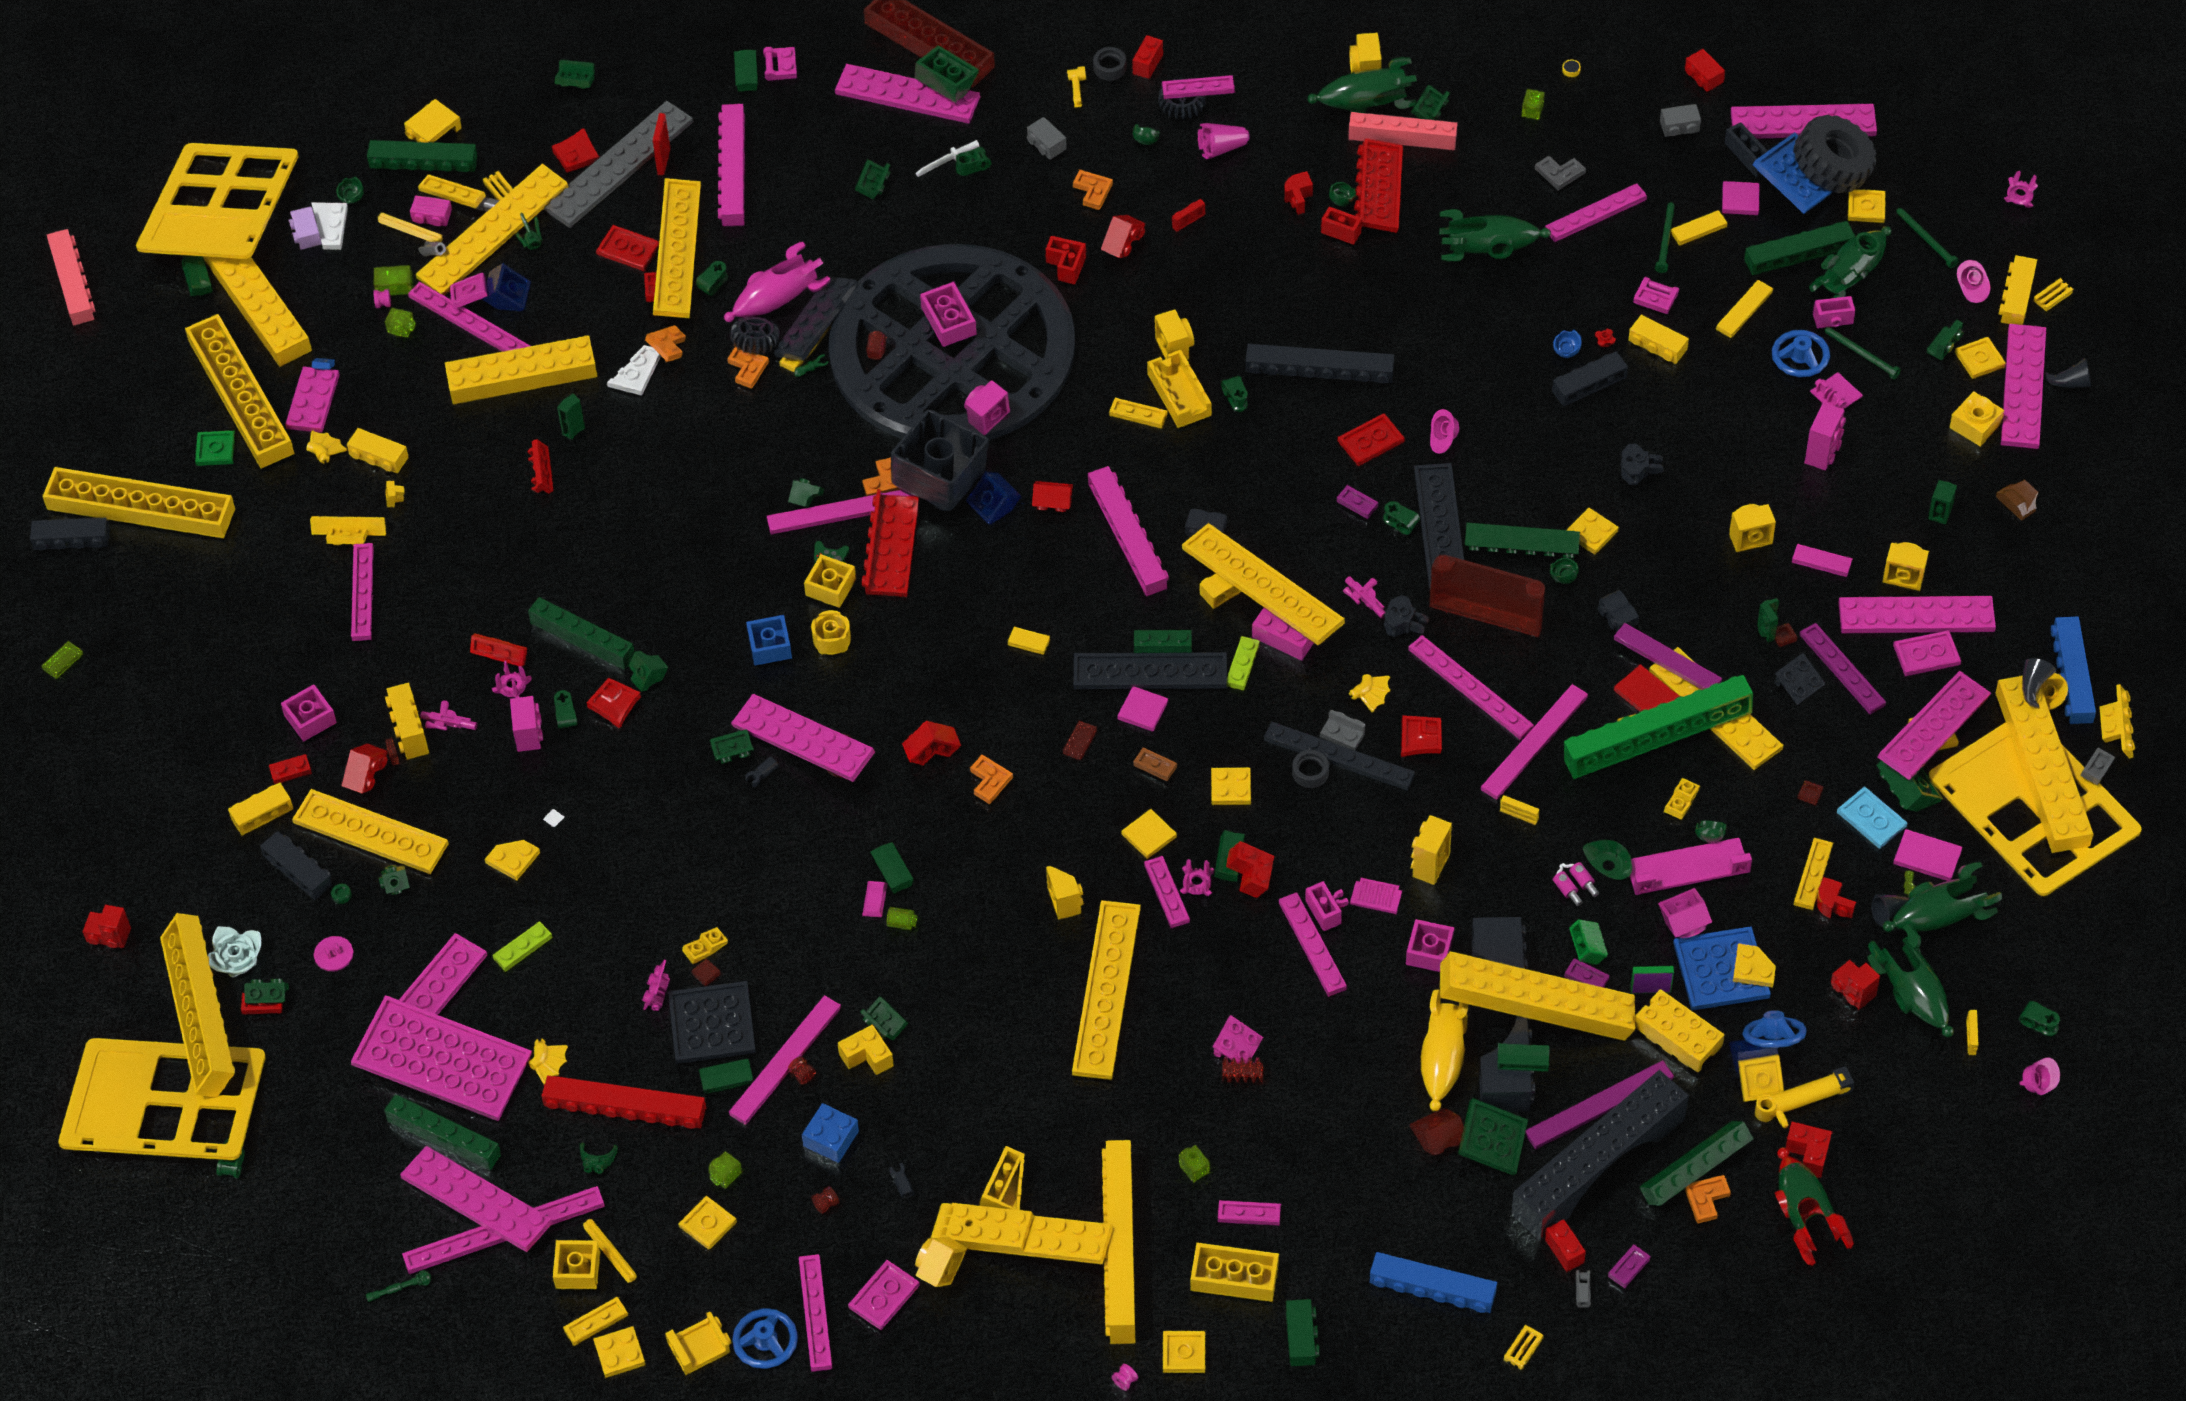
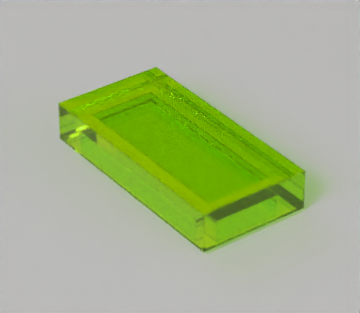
M68 641L42 665V668L57 679L83 655V652Z

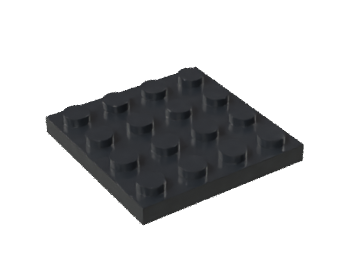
M747 981L668 991L676 1064L756 1053Z

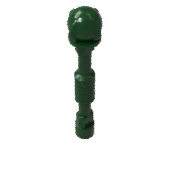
M422 1270L412 1280L396 1283L386 1287L384 1290H377L366 1294L368 1302L373 1301L382 1295L398 1292L402 1288L413 1284H419L420 1286L421 1284L428 1285L431 1275L429 1272Z

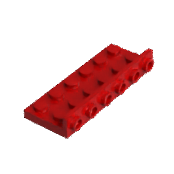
M1365 138L1363 144L1358 147V155H1360L1357 162L1359 172L1356 177V183H1359L1356 187V197H1358V200L1355 202L1354 210L1357 211L1355 216L1362 218L1363 227L1395 233L1398 231L1403 145Z
M877 489V495H873L872 504L875 510L871 511L870 522L873 525L869 527L868 538L871 540L866 546V554L869 556L868 560L865 559L864 561L866 576L862 577V587H865L866 594L907 597L919 497L882 495L881 489Z

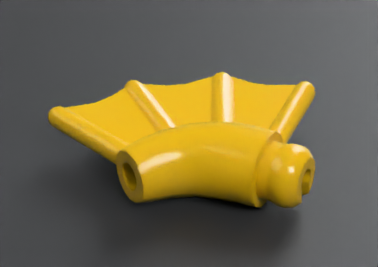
M314 430L311 431L310 442L307 444V451L313 452L323 464L324 461L329 462V456L347 451V448L341 445L340 439L332 438L329 433L322 434Z
M1363 675L1362 682L1350 690L1349 695H1352L1354 700L1361 698L1369 710L1374 712L1377 706L1385 703V695L1390 692L1388 687L1390 677Z
M537 1039L534 1042V1057L528 1064L533 1070H536L541 1081L545 1084L547 1075L558 1076L560 1067L567 1062L565 1052L568 1046H547L544 1039H541V1041Z

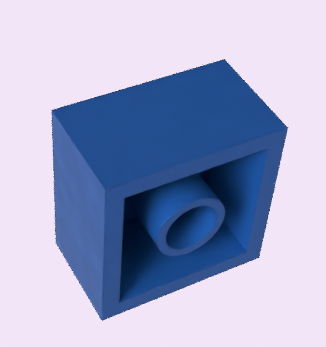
M784 615L746 622L754 665L792 659Z
M822 1103L802 1134L803 1145L839 1163L859 1132L858 1121Z

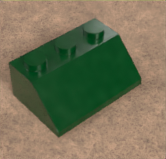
M939 45L918 60L915 66V79L955 103L967 94L979 73V69Z
M1881 761L1877 764L1881 771L1880 775L1889 783L1890 790L1893 794L1897 795L1900 805L1905 810L1918 812L1943 800L1922 767L1908 780L1885 762Z

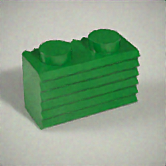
M1578 919L1569 927L1580 962L1597 965L1608 955L1598 926L1599 923Z

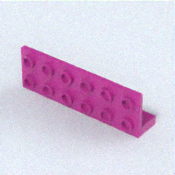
M1734 838L1631 859L1632 872L1630 879L1635 894L1638 895L1748 873L1751 869L1752 858L1750 853H1744L1740 839Z

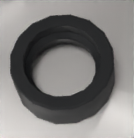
M1106 47L1100 49L1094 55L1093 69L1100 79L1106 81L1117 80L1126 72V56L1120 49ZM1113 59L1118 61L1120 65L1110 69L1102 67L1100 63L1104 60Z
M1316 750L1300 752L1293 760L1292 775L1294 780L1305 788H1315L1324 784L1329 775L1327 757ZM1306 762H1315L1322 767V772L1315 776H1307L1299 771V767Z

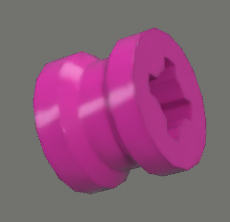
M389 289L384 291L374 290L376 308L381 306L391 307Z
M1123 1364L1120 1367V1371L1112 1375V1379L1118 1387L1127 1391L1130 1388V1384L1138 1379V1375L1130 1366Z

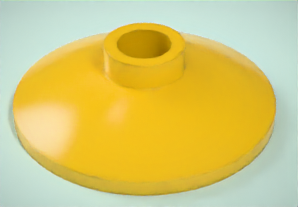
M2054 673L2041 686L2049 710L2060 706L2068 693L2066 680L2057 673Z

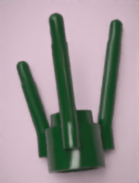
M520 213L527 233L524 235V239L518 232L514 235L521 241L525 249H537L541 246V242H543L538 217H534L535 233L530 230L524 214Z

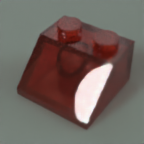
M1443 1108L1410 1124L1424 1150L1432 1155L1444 1152L1445 1148L1457 1146L1461 1143L1464 1129L1461 1117L1447 1108Z

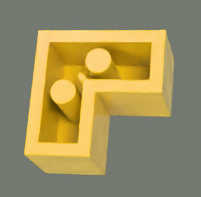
M873 1024L838 1042L839 1055L848 1069L867 1060L874 1073L878 1075L894 1066L892 1053Z

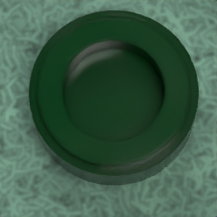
M338 884L331 891L332 899L337 904H345L352 897L351 890L346 884Z

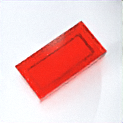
M1079 721L1063 749V754L1081 760L1097 731V727Z

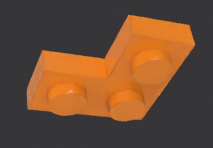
M1079 170L1073 181L1074 188L1087 191L1083 199V205L1100 210L1113 185V179Z
M674 325L647 334L645 340L669 362L681 358L683 351L676 344L684 342L686 336Z
M735 347L728 357V363L741 368L735 378L736 383L753 388L769 363V358L760 354L757 355L756 353L751 355L749 352L743 353V350H737V347Z
M891 458L876 461L879 476L862 480L866 496L877 495V489H881L882 493L902 490L891 482Z
M981 755L970 767L973 774L983 779L974 790V795L988 804L996 798L1013 778V773L984 755Z
M1724 1175L1693 1182L1684 1188L1697 1224L1717 1219L1713 1200L1729 1197L1731 1193Z

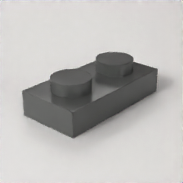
M2097 748L2080 776L2098 785L2115 757Z

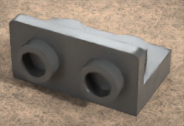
M1331 710L1329 712V719L1320 732V737L1337 745L1356 750L1365 735V724L1358 719H1352L1341 712Z

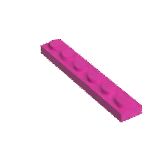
M1634 184L1546 225L1545 228L1550 229V237L1556 242L1645 201L1647 195L1638 184Z
M373 543L354 544L352 641L371 640Z
M1296 892L1279 899V904L1328 997L1346 990L1347 985L1298 893Z
M819 1254L799 1257L811 1371L832 1369Z

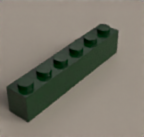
M370 140L367 159L369 168L475 172L478 155L475 144Z
M1848 221L1835 223L1834 225L1820 227L1797 235L1786 236L1782 239L1752 245L1746 248L1744 260L1753 276L1838 253V250L1855 235Z
M1467 523L1465 546L1469 547L1468 550L1472 551L1488 548V552H1499V549H1505L1506 553L1517 554L1518 551H1525L1526 555H1536L1537 552H1544V556L1555 557L1556 553L1563 554L1564 558H1574V555H1578L1580 531Z
M540 597L528 610L531 624L623 670L630 664L635 653L632 643Z
M396 1094L385 1109L388 1122L491 1171L501 1156L498 1143Z
M1731 1121L1639 1188L1648 1204L1660 1206L1753 1140V1137L1744 1122Z

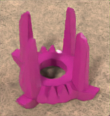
M2018 171L2014 178H2009L2008 196L2004 199L2006 202H2013L2030 208L2033 206L2031 203L2033 190L2038 187L2035 183L2037 177L2034 175L2029 184L2023 181L2019 182L2021 172ZM2022 189L2026 194L2020 196L2016 193V190Z
M504 661L505 675L501 676V679L499 673L496 675V687L492 688L494 693H501L507 697L520 698L519 695L524 692L526 684L532 678L531 676L526 677L522 666H519L520 674L516 672L510 673L507 662ZM509 681H512V688L507 686Z
M1188 859L1186 865L1182 868L1185 876L1183 879L1184 888L1180 892L1182 894L1211 895L1212 892L1209 890L1211 887L1210 877L1215 870L1213 868L1210 869L1208 861L1204 863V870L1201 868L1199 870L1197 868L1192 869L1191 860ZM1200 877L1203 882L1195 885L1192 883V879Z

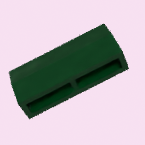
M756 50L734 52L735 78L738 92L747 90L757 91Z
M183 255L181 263L191 296L213 293L203 256Z
M574 394L565 398L557 407L562 435L571 440L577 433L585 429L581 403Z
M1224 830L1220 838L1214 877L1238 882L1239 872L1227 868L1226 863L1229 850L1240 841L1244 842V834Z
M892 842L871 851L874 860L894 894L912 886L913 878Z
M1498 1043L1497 1069L1548 1072L1549 1046Z
M749 1059L699 1069L704 1094L751 1085L753 1083Z

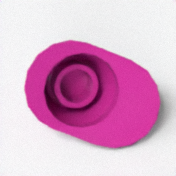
M1974 260L1964 261L1957 269V278L1966 299L1974 303L1984 301L1990 294V282L1985 269Z
M1441 409L1432 418L1430 446L1435 453L1441 454L1446 452L1451 446L1453 439L1459 433V423L1448 410Z
M2049 1057L2043 1058L2025 1068L2023 1080L2019 1083L2025 1086L2028 1091L2043 1095L2058 1085L2060 1080L2059 1067L2053 1059Z

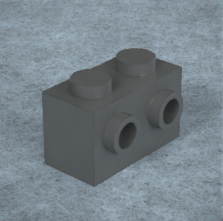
M1696 104L1661 109L1660 122L1665 137L1700 132L1701 119Z
M1044 117L1027 127L1029 143L1034 144L1039 152L1048 159H1052L1066 150V137Z

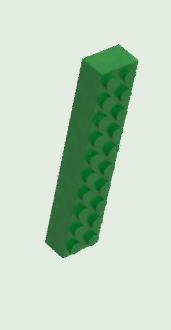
M1744 675L1731 677L1728 681L1715 683L1709 688L1696 690L1690 695L1680 696L1674 701L1661 703L1655 708L1642 710L1639 714L1631 717L1626 716L1620 721L1607 723L1596 730L1592 729L1585 734L1568 738L1564 741V761L1573 779L1748 715L1752 713L1753 692Z

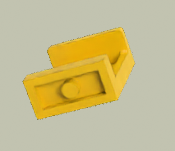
M436 99L404 123L407 137L416 142L434 143L450 129L458 132L462 128L459 116Z
M711 1312L706 1313L707 1318L677 1334L673 1330L665 1333L667 1343L685 1375L730 1353V1338L726 1332L722 1333L720 1329L722 1325L718 1317H713Z

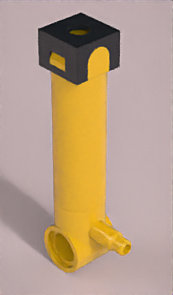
M1844 1066L1833 1070L1832 1075L1774 1095H1761L1756 1102L1755 1116L1763 1122H1769L1776 1116L1782 1127L1787 1128L1789 1124L1784 1112L1836 1094L1841 1097L1852 1093L1854 1081L1848 1069Z

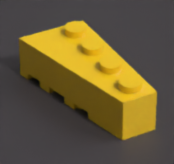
M409 683L387 688L388 696L385 697L387 707H392L393 710L389 713L392 723L396 722L397 724L394 727L396 738H401V742H398L401 753H405L407 760L429 754Z

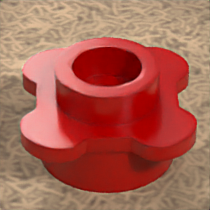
M1611 329L1595 333V337L1598 338V345L1609 347L1615 343L1616 339L1612 336L1613 331Z

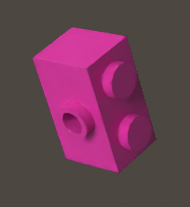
M1851 296L1815 301L1813 316L1817 328L1853 324L1855 308Z

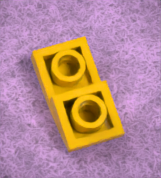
M1682 778L1675 788L1673 796L1665 806L1664 812L1682 820L1700 786Z
M716 927L702 933L700 939L684 945L682 951L692 964H695L721 949L728 943V940Z

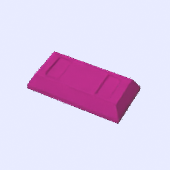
M868 881L863 916L882 917L888 883Z

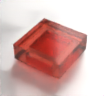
M1787 623L1777 627L1775 640L1778 646L1781 647L1797 641V636L1790 624Z
M393 738L387 739L385 742L391 763L393 765L400 764Z
M1805 780L1798 794V799L1816 805L1823 791V786Z
M705 959L692 970V975L707 986L720 975V970Z

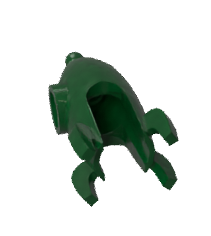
M1401 57L1392 59L1389 63V68L1364 70L1341 76L1324 87L1318 95L1310 94L1308 102L1314 104L1320 101L1325 105L1355 113H1364L1369 108L1394 102V105L1399 109L1416 105V99H1403L1407 97L1404 88L1412 86L1411 82L1416 81V75L1405 76L1404 70L1400 68L1403 65L1410 64L1411 58Z
M1456 209L1440 212V217L1453 219V221L1449 222V227L1439 228L1440 235L1449 234L1448 238H1442V244H1451L1450 250L1454 251L1452 254L1442 255V261L1459 262L1463 259L1464 253L1489 254L1493 258L1502 259L1510 256L1513 251L1533 243L1540 236L1549 238L1551 235V231L1548 228L1539 230L1536 226L1511 216L1486 215L1463 218L1461 211Z
M1885 226L1881 231L1861 232L1848 240L1838 250L1836 255L1830 254L1821 264L1822 269L1828 270L1825 275L1817 278L1809 286L1811 292H1814L1823 284L1827 290L1835 293L1833 298L1845 297V289L1865 278L1880 262L1886 247V237L1890 236L1892 232L1891 228Z
M1981 862L1970 863L1959 869V879L1934 885L1932 882H1925L1915 887L1909 894V900L1899 909L1893 921H1885L1883 923V929L1886 932H1891L1894 928L1905 931L1904 926L1908 924L1916 932H1927L1956 923L1971 914L1976 920H1985L1998 911L1996 907L1984 910L1983 907L2000 901L2002 894L1998 892L1988 896L1987 892L1962 900L1954 899L1971 890L1973 884L1977 882L1976 876H1971V873L1982 867Z
M1908 924L1904 926L1908 937L1903 939L1905 944L1903 951L1915 970L1913 972L1902 971L1885 948L1881 951L1875 941H1871L1868 945L1871 955L1868 956L1869 963L1878 974L1888 975L1894 987V997L1900 1009L1905 1014L1912 1012L1924 1022L1934 1027L1942 1028V1034L1945 1037H1951L1954 1030L1951 1026H1948L1949 1008L1947 997L1939 978L1921 955L1919 949L1921 938L1916 930Z

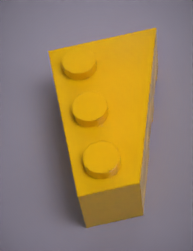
M1005 1146L982 1195L979 1206L1020 1210L1024 1165L1023 1153Z

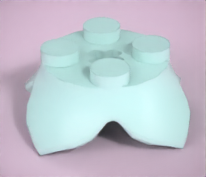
M217 927L212 938L214 951L208 954L210 967L216 971L227 973L230 977H236L247 972L257 963V955L261 948L260 932L249 930L239 934L230 927Z

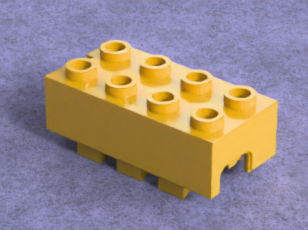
M1181 350L1168 354V359L1162 361V358L1159 357L1147 362L1148 376L1178 428L1212 416L1211 401Z
M1661 989L1650 1000V1006L1645 1005L1635 1016V1028L1696 1072L1701 1070L1702 1064L1710 1055L1714 1056L1723 1046L1725 1034Z

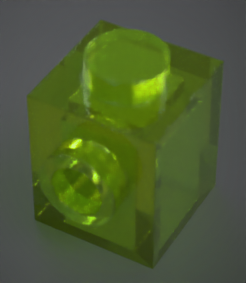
M1527 89L1522 106L1523 117L1539 120L1544 105L1545 92Z
M391 308L385 321L387 332L396 336L408 337L415 328L412 312Z
M1196 1145L1186 1148L1180 1153L1179 1166L1193 1183L1210 1172V1162Z
M725 1151L718 1159L716 1158L711 1162L709 1166L710 1180L715 1185H721L726 1189L742 1173L740 1162Z

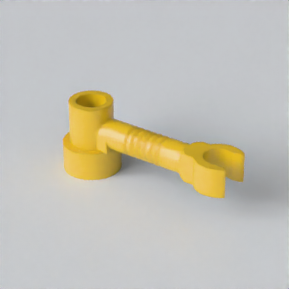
M1085 66L1067 70L1069 81L1072 80L1075 107H1082L1079 82L1087 80Z

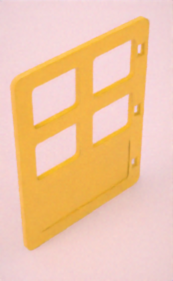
M200 143L185 145L136 244L137 250L145 253L239 259L251 257L298 159L297 150ZM196 155L231 157L223 175L187 174ZM246 158L281 160L274 177L271 179L237 177ZM284 165L288 166L286 170L283 169ZM181 186L216 188L209 205L206 207L171 205ZM231 189L267 191L257 210L222 208ZM267 201H271L270 206L266 205ZM250 238H254L253 242L248 241Z
M2005 722L1933 768L1929 772V779L2038 895L2046 896L2139 836L2141 826L2100 783L2096 785L2080 776L2084 767L2062 745L2073 778L2087 792L2080 797L2085 812L2099 805L2122 829L2093 848L2083 847L2070 850L2077 857L2075 860L2049 877H2042L2022 856V853L2047 838L2042 823L2014 841H2008L1987 819L2018 798L2022 799L2039 817ZM1950 786L1955 792L1951 795L1945 787ZM1989 827L1995 834L1990 836L1984 829ZM2029 869L2035 876L2030 878L2024 871Z
M100 1038L90 1039L86 1043L60 1133L59 1145L61 1148L69 1150L235 1160L241 1155L265 1061V1053L262 1049L228 1047L231 1051L232 1062L248 1063L241 1094L239 1096L219 1095L218 1097L195 1095L192 1077L188 1091L185 1093L151 1090L159 1059H187L184 1044ZM148 1105L183 1107L174 1140L138 1138L145 1109ZM200 1109L236 1111L228 1143L191 1142ZM83 1141H94V1144L86 1145L83 1144ZM155 1145V1149L144 1148V1146ZM206 1149H217V1153L206 1152Z

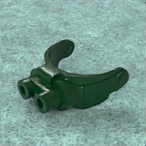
M582 1142L580 1144V1155L584 1171L587 1173L591 1171H596L599 1174L603 1173V1170L614 1161L618 1146L614 1145L612 1151L608 1154L594 1156L584 1151L585 1143Z

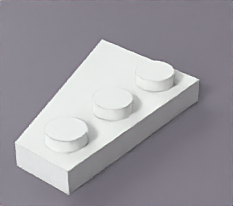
M312 203L323 249L341 250L348 210L347 203Z
M644 345L630 359L631 362L625 368L622 367L614 379L611 378L607 382L608 387L642 395L661 355L653 347Z

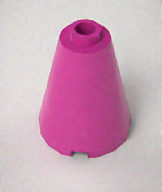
M1204 123L1200 125L1202 129L1198 130L1199 148L1203 149L1205 153L1202 154L1205 159L1216 157L1246 145L1249 140V132L1244 127Z

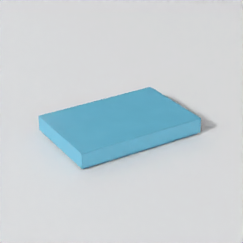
M1863 787L1837 809V813L1879 849L1907 827V822L1866 787Z

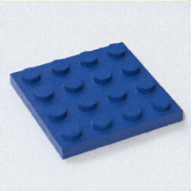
M1794 132L1755 160L1752 165L1805 214L1834 191H1827L1825 188L1815 185L1800 170L1794 153V145L1798 135Z
M1752 926L1674 939L1673 944L1691 1010L1770 998L1769 987L1733 982L1738 944L1757 946Z

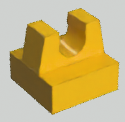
M387 481V507H395V502L404 501V486H395L394 481Z

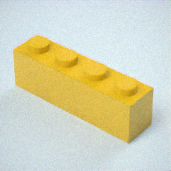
M2015 256L2014 263L2010 262L2008 273H2011V276H2007L2005 284L2008 290H2004L2002 301H2005V304H2001L1999 315H2002L2001 323L2023 325L2037 259Z

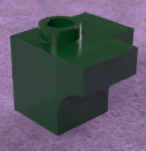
M806 479L794 480L788 502L810 508L811 502L816 496H823L824 488L810 485L811 481Z
M642 651L635 652L629 664V667L634 672L631 681L641 692L647 691L654 683L662 682L668 666L658 655L649 656Z

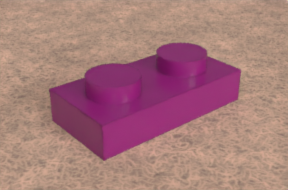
M1348 485L1337 497L1338 503L1367 519L1378 508L1377 501Z
M1575 958L1564 975L1569 980L1603 988L1609 980L1608 974Z
M1633 1245L1608 1273V1277L1623 1288H1626L1648 1263L1650 1256Z

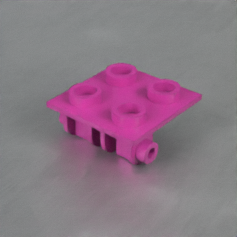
M1836 373L1826 381L1818 379L1815 382L1817 386L1810 390L1822 403L1824 402L1841 409H1845L1863 397L1839 373Z
M666 960L660 966L657 965L654 974L651 973L647 984L650 987L643 996L642 1001L645 1002L643 1010L648 1006H651L654 1011H659L662 1008L670 980L668 978L669 975L663 973Z
M1230 1015L1212 1046L1214 1048V1055L1217 1057L1225 1055L1246 1069L1263 1037Z

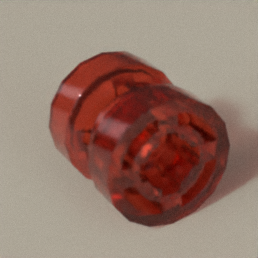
M803 1056L795 1058L788 1066V1071L792 1075H796V1080L800 1084L808 1083L816 1073L812 1066L807 1065V1061Z
M830 1186L823 1189L821 1194L817 1193L811 1197L813 1204L821 1214L825 1213L830 1206L834 1207L840 1203L836 1193Z

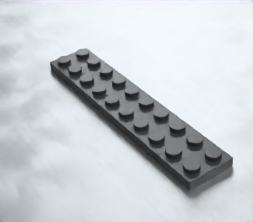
M666 101L568 185V188L564 189L561 194L545 206L544 210L571 228L655 156L652 140L659 113H665L670 142L693 123L692 117Z

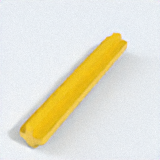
M381 213L378 217L379 223L430 242H442L443 240L441 234L388 214Z
M592 1219L584 1222V1229L594 1241L598 1242L599 1248L628 1283L637 1278L636 1273Z

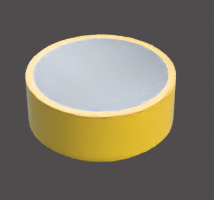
M1575 60L1564 62V75L1568 77L1579 75V62Z

